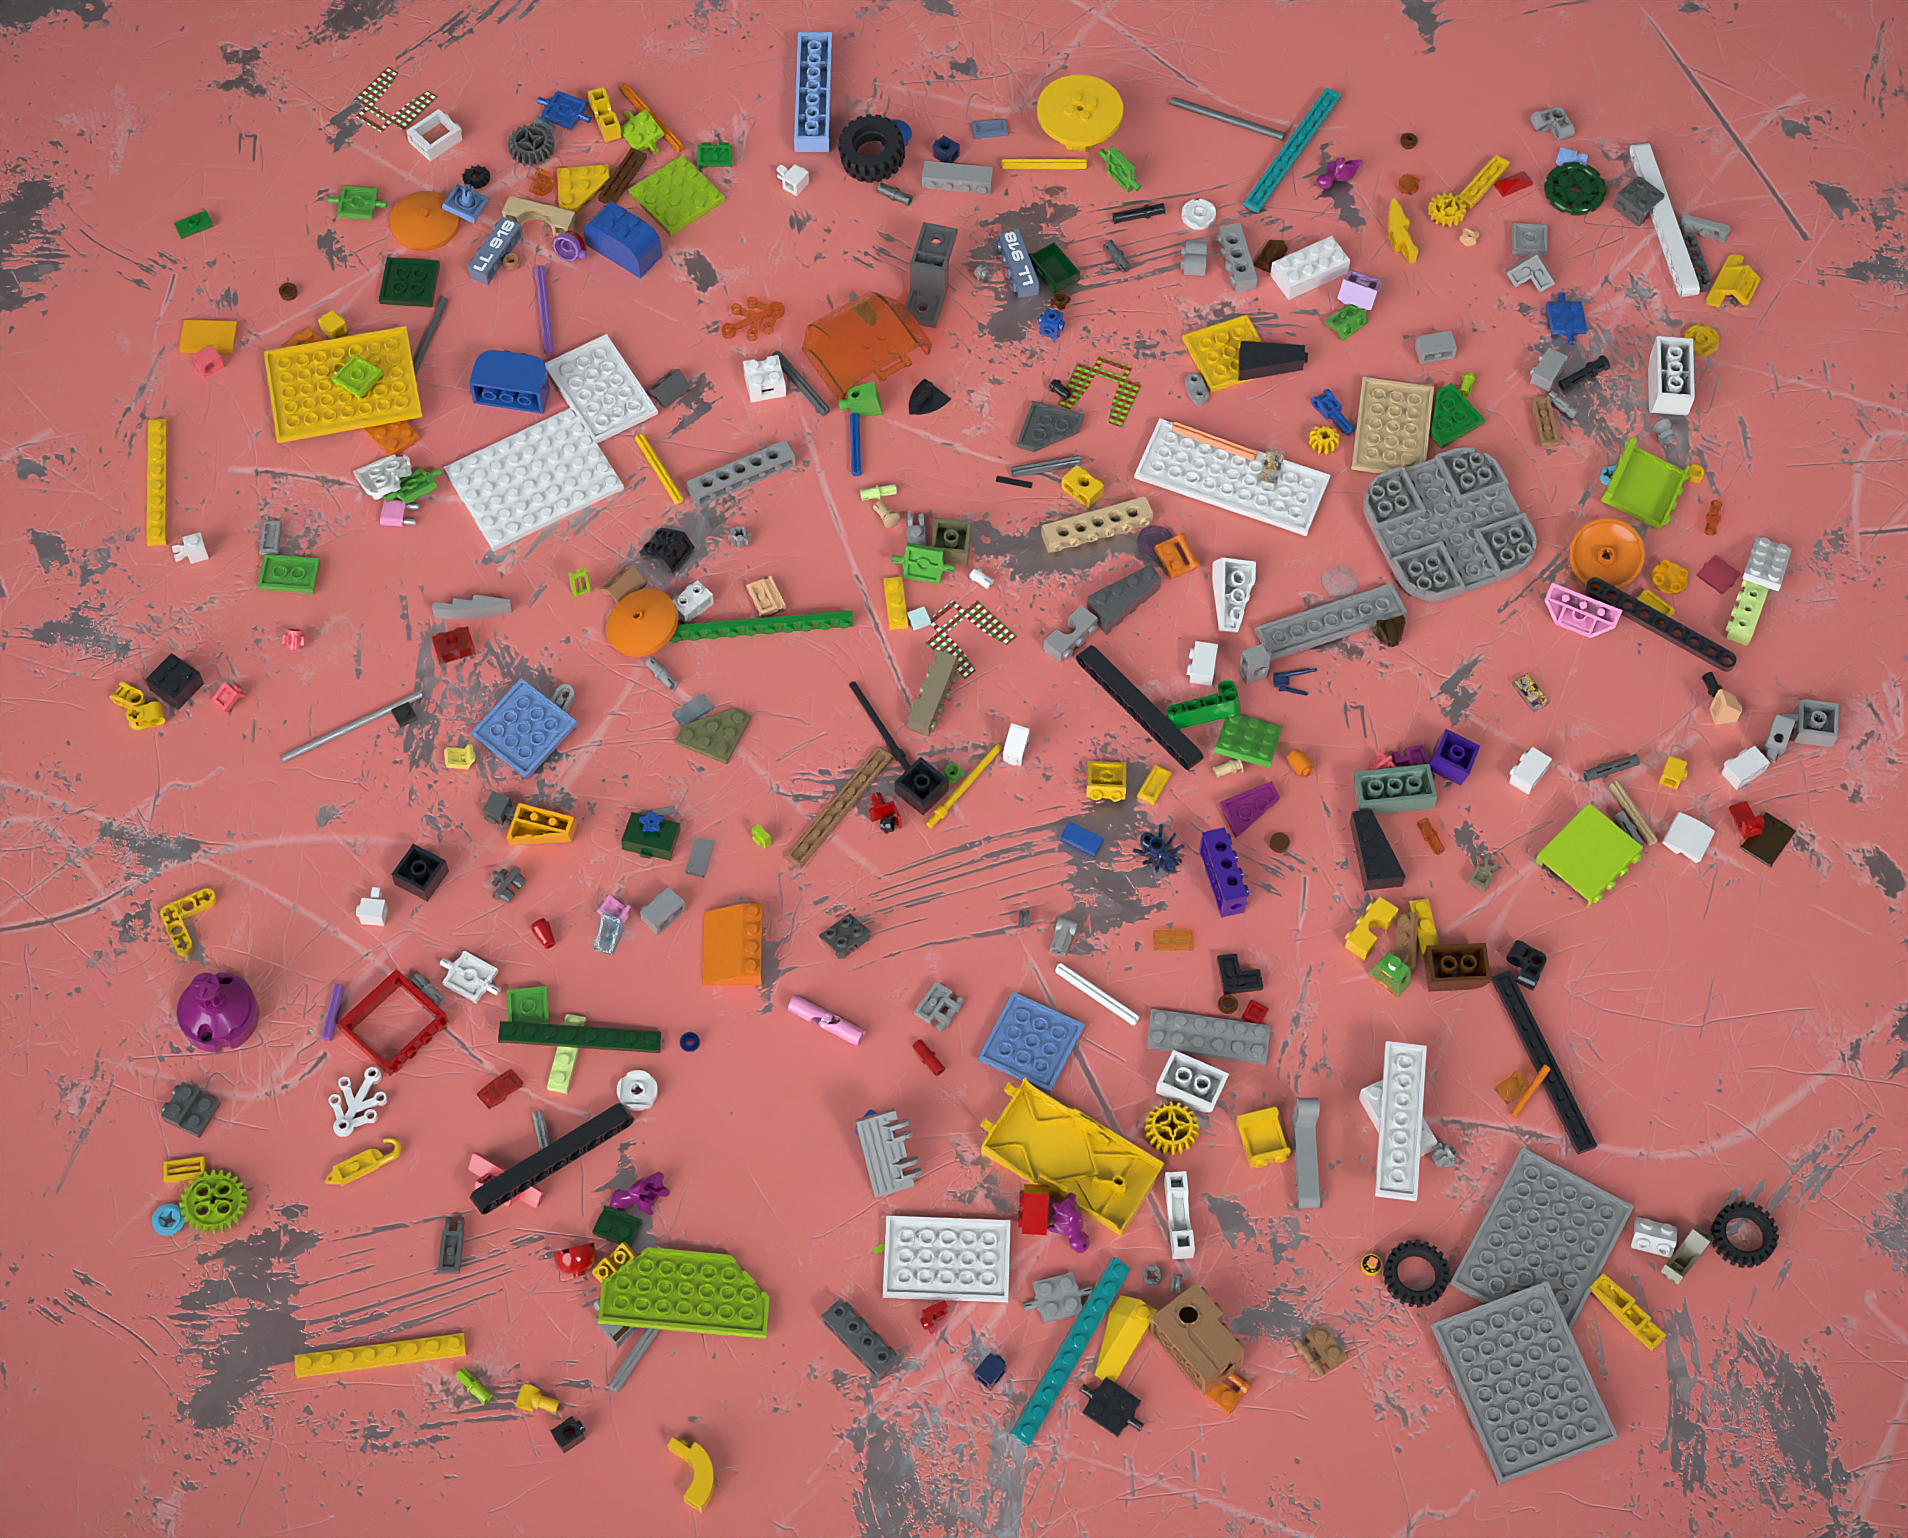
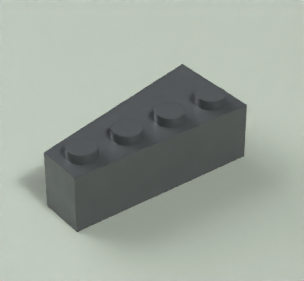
M1150 564L1089 595L1087 609L1098 618L1099 626L1108 635L1112 628L1116 625L1118 626L1127 615L1132 614L1141 603L1146 602L1160 589L1161 577Z

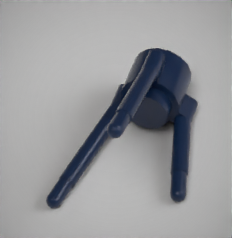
M1317 668L1274 672V687H1279V691L1307 696L1308 692L1286 687V685H1289V676L1316 672Z

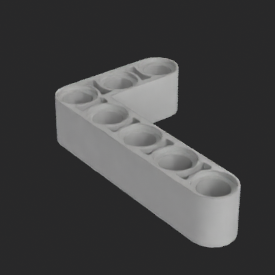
M1297 1098L1292 1116L1298 1208L1320 1207L1315 1130L1319 1117V1098Z

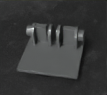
M849 913L820 934L819 937L836 951L835 955L838 959H844L851 953L850 950L852 952L855 951L854 946L859 948L862 944L868 942L872 932Z

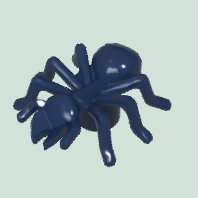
M1160 824L1158 836L1155 837L1149 832L1141 835L1140 845L1147 852H1142L1140 849H1133V852L1139 853L1140 856L1152 855L1149 860L1142 862V865H1150L1158 857L1155 872L1159 871L1160 861L1163 859L1164 870L1170 874V870L1176 868L1174 864L1179 866L1178 862L1182 863V860L1177 856H1169L1167 853L1176 854L1180 849L1184 848V845H1179L1174 850H1164L1172 844L1177 834L1173 833L1165 844L1162 839L1163 825Z

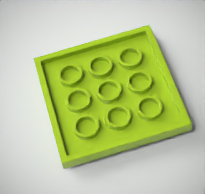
M681 155L628 189V194L670 236L725 202V196L684 155Z

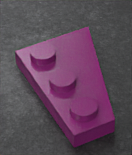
M1271 781L1222 801L1219 806L1235 838H1237L1277 803L1280 797Z

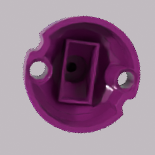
M201 973L194 977L191 984L182 993L177 1005V1020L185 1037L192 1045L207 1052H220L223 1047L234 1049L250 1038L259 1021V1005L250 986L238 976L229 973H217L216 975ZM212 1037L210 1041L204 1042L205 1039Z

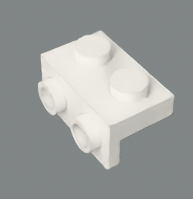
M1636 1217L1631 1248L1671 1258L1677 1243V1227L1651 1221L1647 1218Z

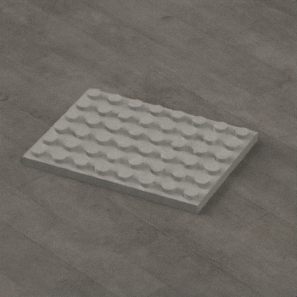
M1522 1147L1449 1285L1487 1304L1548 1281L1571 1331L1591 1292L1590 1286L1597 1280L1634 1206Z
M1548 1281L1431 1324V1328L1499 1485L1619 1439Z

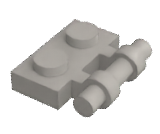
M936 981L914 1010V1015L930 1025L936 1019L939 1023L935 1028L942 1032L945 1027L949 1026L954 1014L960 1011L964 1000L959 996L955 1001L950 999L953 991ZM945 1005L949 1009L945 1014H942L940 1011Z

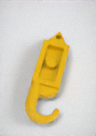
M386 1138L383 1140L384 1143L390 1142L395 1145L393 1152L383 1156L379 1150L370 1148L332 1166L333 1170L325 1179V1183L341 1184V1186H344L379 1169V1167L399 1157L402 1149L400 1142L395 1138Z

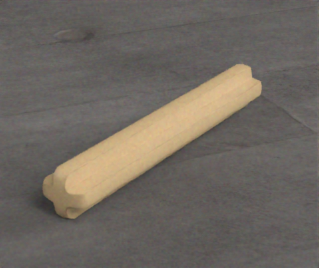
M1617 780L1612 782L1609 788L1647 845L1652 846L1658 841L1657 837L1620 782Z

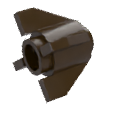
M1404 615L1393 619L1377 620V624L1372 628L1374 635L1384 645H1388V647L1398 646L1399 642L1402 641L1406 624Z

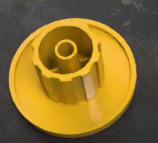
M1069 75L1051 82L1042 91L1037 103V117L1041 127L1050 137L1059 141L1061 145L1066 146L1068 150L1082 152L1088 148L1092 149L1096 144L1107 140L1118 130L1123 117V103L1118 92L1104 80L1089 75Z

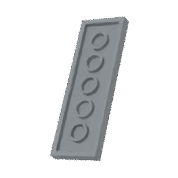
M1151 1009L1146 1048L1168 1052L1175 1050L1182 1054L1266 1065L1270 1025Z

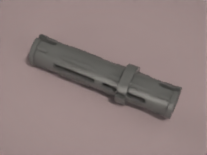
M1633 754L1632 756L1607 764L1600 763L1597 767L1584 770L1583 778L1586 782L1598 778H1607L1610 774L1639 766V757L1637 754ZM1608 768V770L1597 773L1598 771L1605 770Z

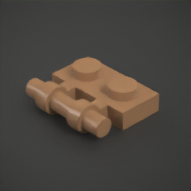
M1323 1324L1305 1335L1308 1344L1305 1345L1301 1339L1294 1342L1298 1349V1354L1305 1358L1310 1370L1315 1372L1319 1378L1326 1373L1322 1366L1326 1365L1329 1371H1331L1348 1358ZM1314 1349L1320 1359L1316 1360L1310 1351Z

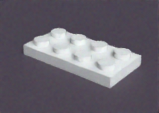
M1756 536L1742 579L1779 591L1792 548L1782 543L1778 544L1770 541L1768 538Z

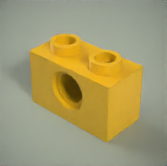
M1078 465L1062 478L1061 488L1088 509L1103 496V483L1099 479L1092 477L1087 470L1080 468Z

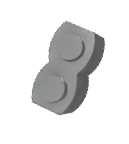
M1186 239V243L1182 245L1181 255H1184V259L1181 258V269H1184V275L1205 276L1207 241Z

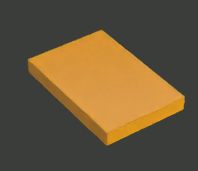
M184 320L179 351L180 353H197L213 345L217 353L234 354L238 323L237 321Z

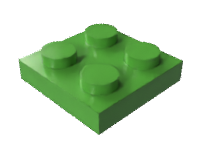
M547 986L507 990L508 1021L550 1024Z

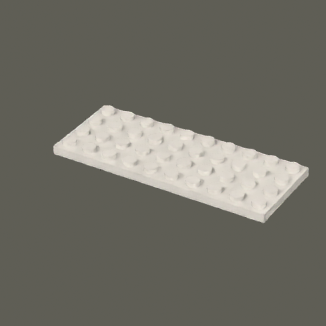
M1159 418L1135 472V479L1307 536L1331 475L1283 459L1277 483H1270L1271 477L1268 478L1269 482H1265V479L1261 481L1263 470L1268 469L1264 467L1265 460H1270L1266 459V453L1257 451V457L1252 461L1172 431L1173 422Z

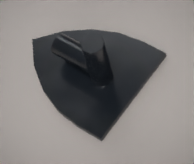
M924 379L915 387L910 396L909 414L922 415L934 412L946 405L951 398L935 387L932 382Z

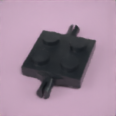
M1105 1377L1095 1391L1085 1384L1082 1385L1079 1391L1089 1397V1402L1082 1412L1083 1415L1117 1438L1123 1429L1129 1425L1139 1432L1142 1430L1144 1423L1134 1418L1135 1411L1141 1404V1400L1107 1377Z

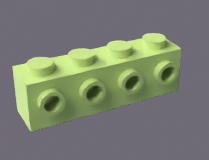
M1743 579L1741 587H1744V590L1738 593L1736 601L1739 604L1738 606L1734 605L1730 615L1733 616V620L1728 621L1725 631H1728L1726 639L1748 646L1769 588Z

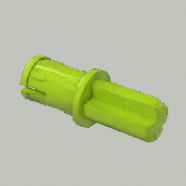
M461 1368L457 1372L456 1378L467 1388L468 1393H472L483 1405L490 1401L493 1394L481 1384L480 1379H476L466 1368Z

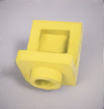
M468 744L465 749L446 747L444 750L446 768L468 769L476 758L472 744Z

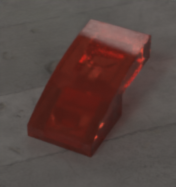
M509 1069L477 1093V1096L488 1109H491L505 1101L507 1095L522 1088L524 1082L512 1069Z

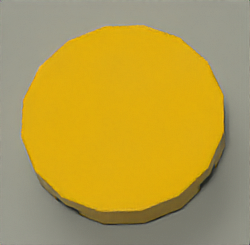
M1701 324L1690 326L1686 330L1684 338L1693 339V354L1697 356L1713 354L1718 348L1720 339L1716 330L1708 325L1700 326Z

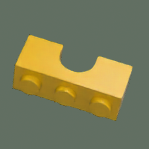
M601 87L588 91L590 107L604 141L609 142L621 138L620 124L615 112L611 110L605 88Z
M1380 896L1375 902H1370L1366 909L1368 911L1366 915L1359 917L1355 924L1357 927L1354 931L1351 929L1345 937L1347 940L1345 948L1363 960L1373 950L1378 939L1369 931V928L1379 927L1387 931L1396 919L1399 911L1397 907Z

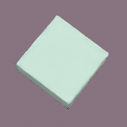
M925 607L907 612L914 631L931 625Z

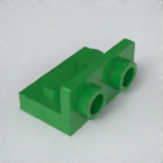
M703 142L701 145H697L698 167H732L733 147L729 143L720 142L719 145H712L710 142Z

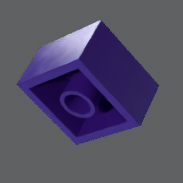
M1445 729L1437 740L1428 764L1431 771L1461 786L1471 772L1480 745Z

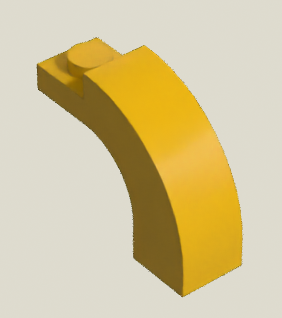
M672 1437L667 1444L669 1451L688 1462L694 1470L693 1482L683 1496L684 1502L703 1513L712 1498L715 1486L710 1458L705 1450L696 1442L689 1448L690 1445L684 1440L679 1439L677 1441Z

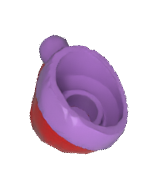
M565 231L554 238L553 248L563 260L571 262L577 258L585 259L587 257L585 243L578 233Z

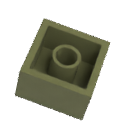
M935 518L931 546L944 549V563L967 565L972 522Z

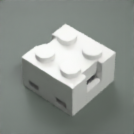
M778 355L769 356L764 361L757 362L754 359L743 361L744 376L751 403L786 396L785 381Z

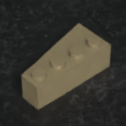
M937 649L933 655L934 665L930 664L927 670V682H922L919 691L920 698H916L907 719L908 730L928 737L931 730L934 731L938 723L936 719L938 715H942L945 708L944 702L949 700L951 696L952 684L956 685L959 674H957V656Z

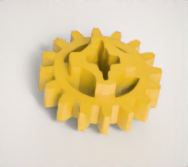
M1443 192L1442 196L1436 194V198L1432 197L1431 202H1429L1428 215H1431V220L1436 219V224L1441 222L1442 227L1445 224L1451 227L1452 223L1457 226L1459 221H1463L1466 214V204H1463L1464 200H1458L1459 195L1453 197L1451 192L1449 195Z

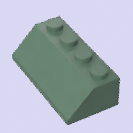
M1429 764L1353 772L1354 798L1357 811L1372 809L1374 815L1434 809L1437 794Z

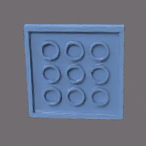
M521 678L470 734L525 779H528L578 725V722Z
M1012 992L978 1056V1061L1021 1081L1026 1077L1031 1085L1051 1094L1085 1028V1024L1016 992Z

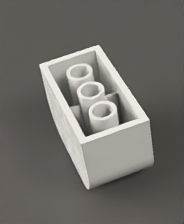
M1656 337L1648 368L1650 413L1684 416L1689 414L1695 398L1693 339Z

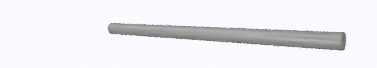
M420 691L415 692L280 757L283 763L391 713L392 709L406 702L412 703L423 698Z

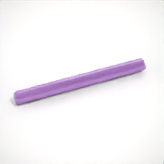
M541 265L536 266L535 270L543 349L547 355L552 354L554 350L545 267Z

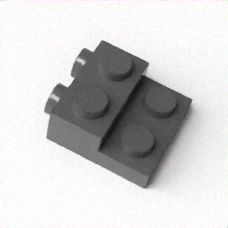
M182 1082L180 1086L176 1085L174 1087L171 1101L169 1103L166 1102L162 1106L161 1116L164 1122L200 1138L221 1103L219 1100L202 1093L200 1089Z

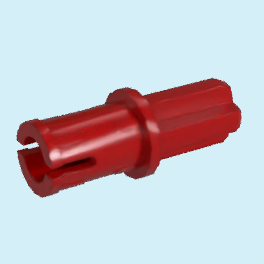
M917 1040L913 1044V1048L923 1059L922 1062L928 1065L935 1076L945 1071L946 1068L935 1056L936 1053L932 1052L923 1040Z

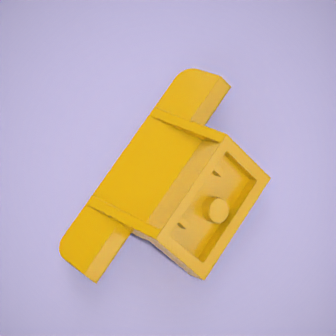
M1732 254L1728 256L1706 299L1708 305L1720 307L1725 296L1731 294L1743 306L1749 304L1761 278L1749 265H1741L1744 260L1742 255Z

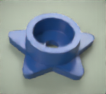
M650 810L647 816L639 817V821L644 824V832L660 831V823L664 820L663 816H656L653 810Z

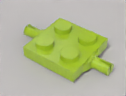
M645 109L636 116L633 115L631 110H627L628 113L625 112L624 114L629 121L622 125L620 130L630 146L641 152L650 148L653 154H657L656 151L659 153L660 150L655 143L665 134L648 110Z

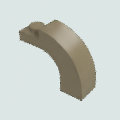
M1696 1225L1675 1254L1662 1268L1661 1273L1668 1280L1678 1285L1710 1244L1714 1236L1699 1225Z

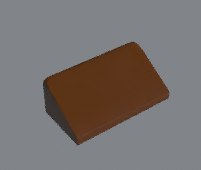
M1269 240L1255 261L1254 266L1271 273L1272 262L1283 258L1288 250L1284 240Z

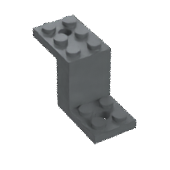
M923 222L910 262V291L901 321L936 328L949 287V259L958 229ZM934 239L940 240L939 243H933L932 241ZM926 307L927 310L920 311L918 308Z

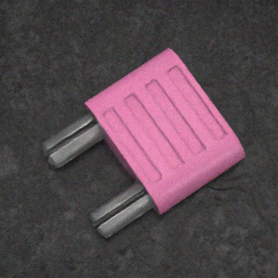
M384 499L380 524L399 527L416 525V519L406 518L407 509L419 510V504H405L402 500L394 499L386 502Z

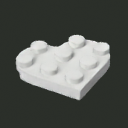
M391 455L353 471L367 494L372 495L374 499H380L385 494L400 490V478L412 474V465L409 457L403 455V457Z

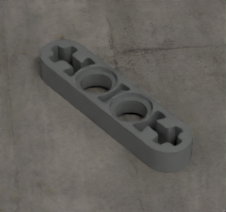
M1685 233L1682 237L1688 254L1694 253L1698 256L1697 258L1690 257L1693 268L1700 267L1703 270L1702 272L1695 271L1700 287L1699 292H1707L1710 289L1712 279L1698 240L1694 234Z

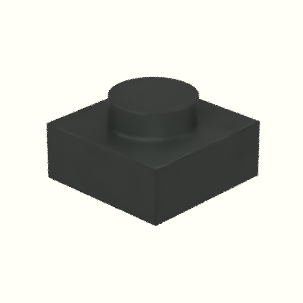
M409 702L391 710L400 728L418 720Z

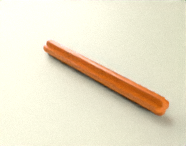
M627 83L620 85V91L640 112L645 109L648 110L665 135L663 137L677 152L683 151L685 147L682 141Z

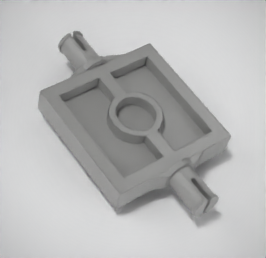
M1073 1272L1032 1283L1035 1298L1033 1301L1023 1302L1024 1311L1037 1308L1043 1324L1078 1316L1082 1309L1081 1299L1083 1296L1091 1294L1092 1286L1079 1289Z

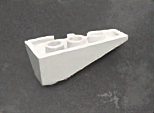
M1220 558L1213 562L1212 581L1219 631L1238 632L1244 615V608L1247 601H1249V594L1256 580V562L1230 558Z

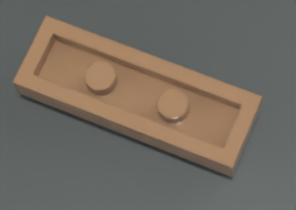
M1532 398L1531 407L1540 447L1558 446L1559 437L1550 398Z
M1415 912L1397 915L1395 956L1399 957L1410 969L1416 968L1418 914Z

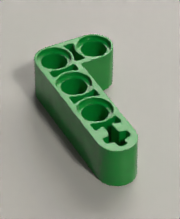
M1231 680L1221 681L1218 684V694L1170 705L1166 709L1167 718L1178 729L1238 715L1241 712V706L1235 683Z

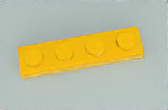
M1496 154L1459 194L1458 200L1463 199V204L1472 209L1509 168L1510 162Z

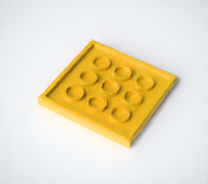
M1247 314L1182 335V339L1210 393L1249 381H1238L1241 341H1262Z

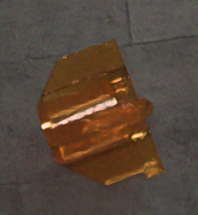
M537 167L535 176L531 177L533 182L529 192L539 196L550 193L555 183L550 171Z

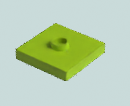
M354 354L332 377V382L361 399L381 378L383 371Z

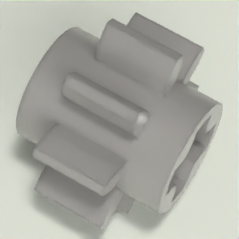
M738 525L734 529H730L731 534L728 535V541H731L732 547L736 546L741 549L745 545H749L748 540L751 539V533H748L747 527L744 528Z
M1440 1142L1433 1147L1435 1152L1432 1154V1159L1437 1166L1450 1168L1456 1164L1454 1159L1458 1154L1451 1144L1448 1143L1446 1145Z

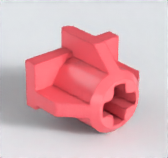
M1379 750L1377 756L1370 760L1369 770L1395 768L1396 766L1391 762L1392 756L1389 755L1387 757Z

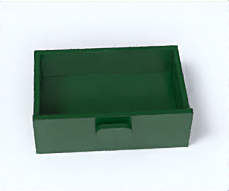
M1055 242L1035 253L1028 254L1034 271L1054 294L1080 280V271Z
M631 812L621 840L622 850L638 853L643 858L650 859L652 856L671 861L672 853L681 831L680 823L664 819L660 823V831L644 832V824L639 821V817L647 815Z

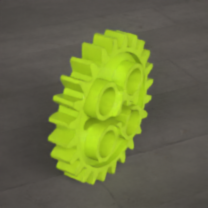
M213 1169L211 1175H208L206 1171H204V1177L202 1178L196 1175V1182L189 1180L191 1187L183 1188L186 1194H180L183 1201L179 1202L180 1208H183L180 1210L181 1215L184 1216L185 1223L189 1222L190 1228L196 1226L198 1233L203 1229L205 1235L208 1234L209 1230H212L213 1235H216L218 1229L222 1233L225 1232V1227L232 1230L231 1224H239L238 1217H245L242 1211L248 1210L245 1204L249 1202L246 1196L247 1190L243 1189L244 1184L239 1182L237 1176L232 1178L231 1172L224 1176V1172L221 1170L217 1175ZM222 1190H229L226 1194H220ZM203 1191L208 1192L205 1196H199ZM222 1209H229L226 1213H220ZM203 1210L208 1211L205 1215H199Z

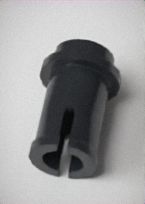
M1054 379L1049 385L1050 391L1057 393L1064 400L1069 399L1072 395V391L1061 384L1060 380Z
M1708 672L1702 676V680L1708 688V694L1715 697L1717 691L1722 689V686L1718 684L1713 672Z

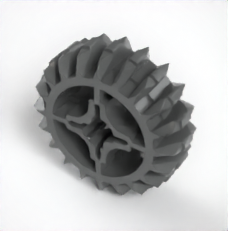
M532 123L530 126H526L524 124L523 128L518 127L517 131L513 130L512 135H509V153L518 164L522 162L524 166L526 164L532 166L535 163L539 165V162L545 163V159H550V155L553 154L555 147L554 138L551 132L546 130L545 126L540 127L539 124L533 126Z

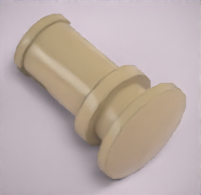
M877 501L876 504L879 507L874 504L873 509L881 516L884 526L886 528L895 526L899 521V514L889 510L883 501Z
M1229 759V762L1214 766L1213 770L1216 777L1219 778L1231 772L1237 773V770H1240L1241 773L1244 772L1242 761L1239 759Z

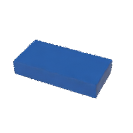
M1070 821L1060 837L1061 840L1093 856L1096 855L1104 841V838Z

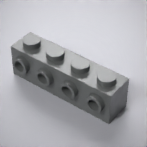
M839 1299L821 1315L822 1323L880 1381L897 1365V1353L892 1347H886L882 1343V1337L876 1331L872 1332L868 1328V1323L861 1316L858 1318L853 1313L854 1309L848 1302L843 1303Z

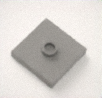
M1512 223V254L1529 255L1538 249L1541 256H1547L1548 225Z

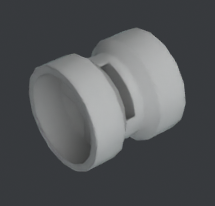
M1669 419L1660 420L1653 426L1655 433L1659 435L1658 439L1661 444H1668L1677 438L1675 430L1671 428L1672 424Z

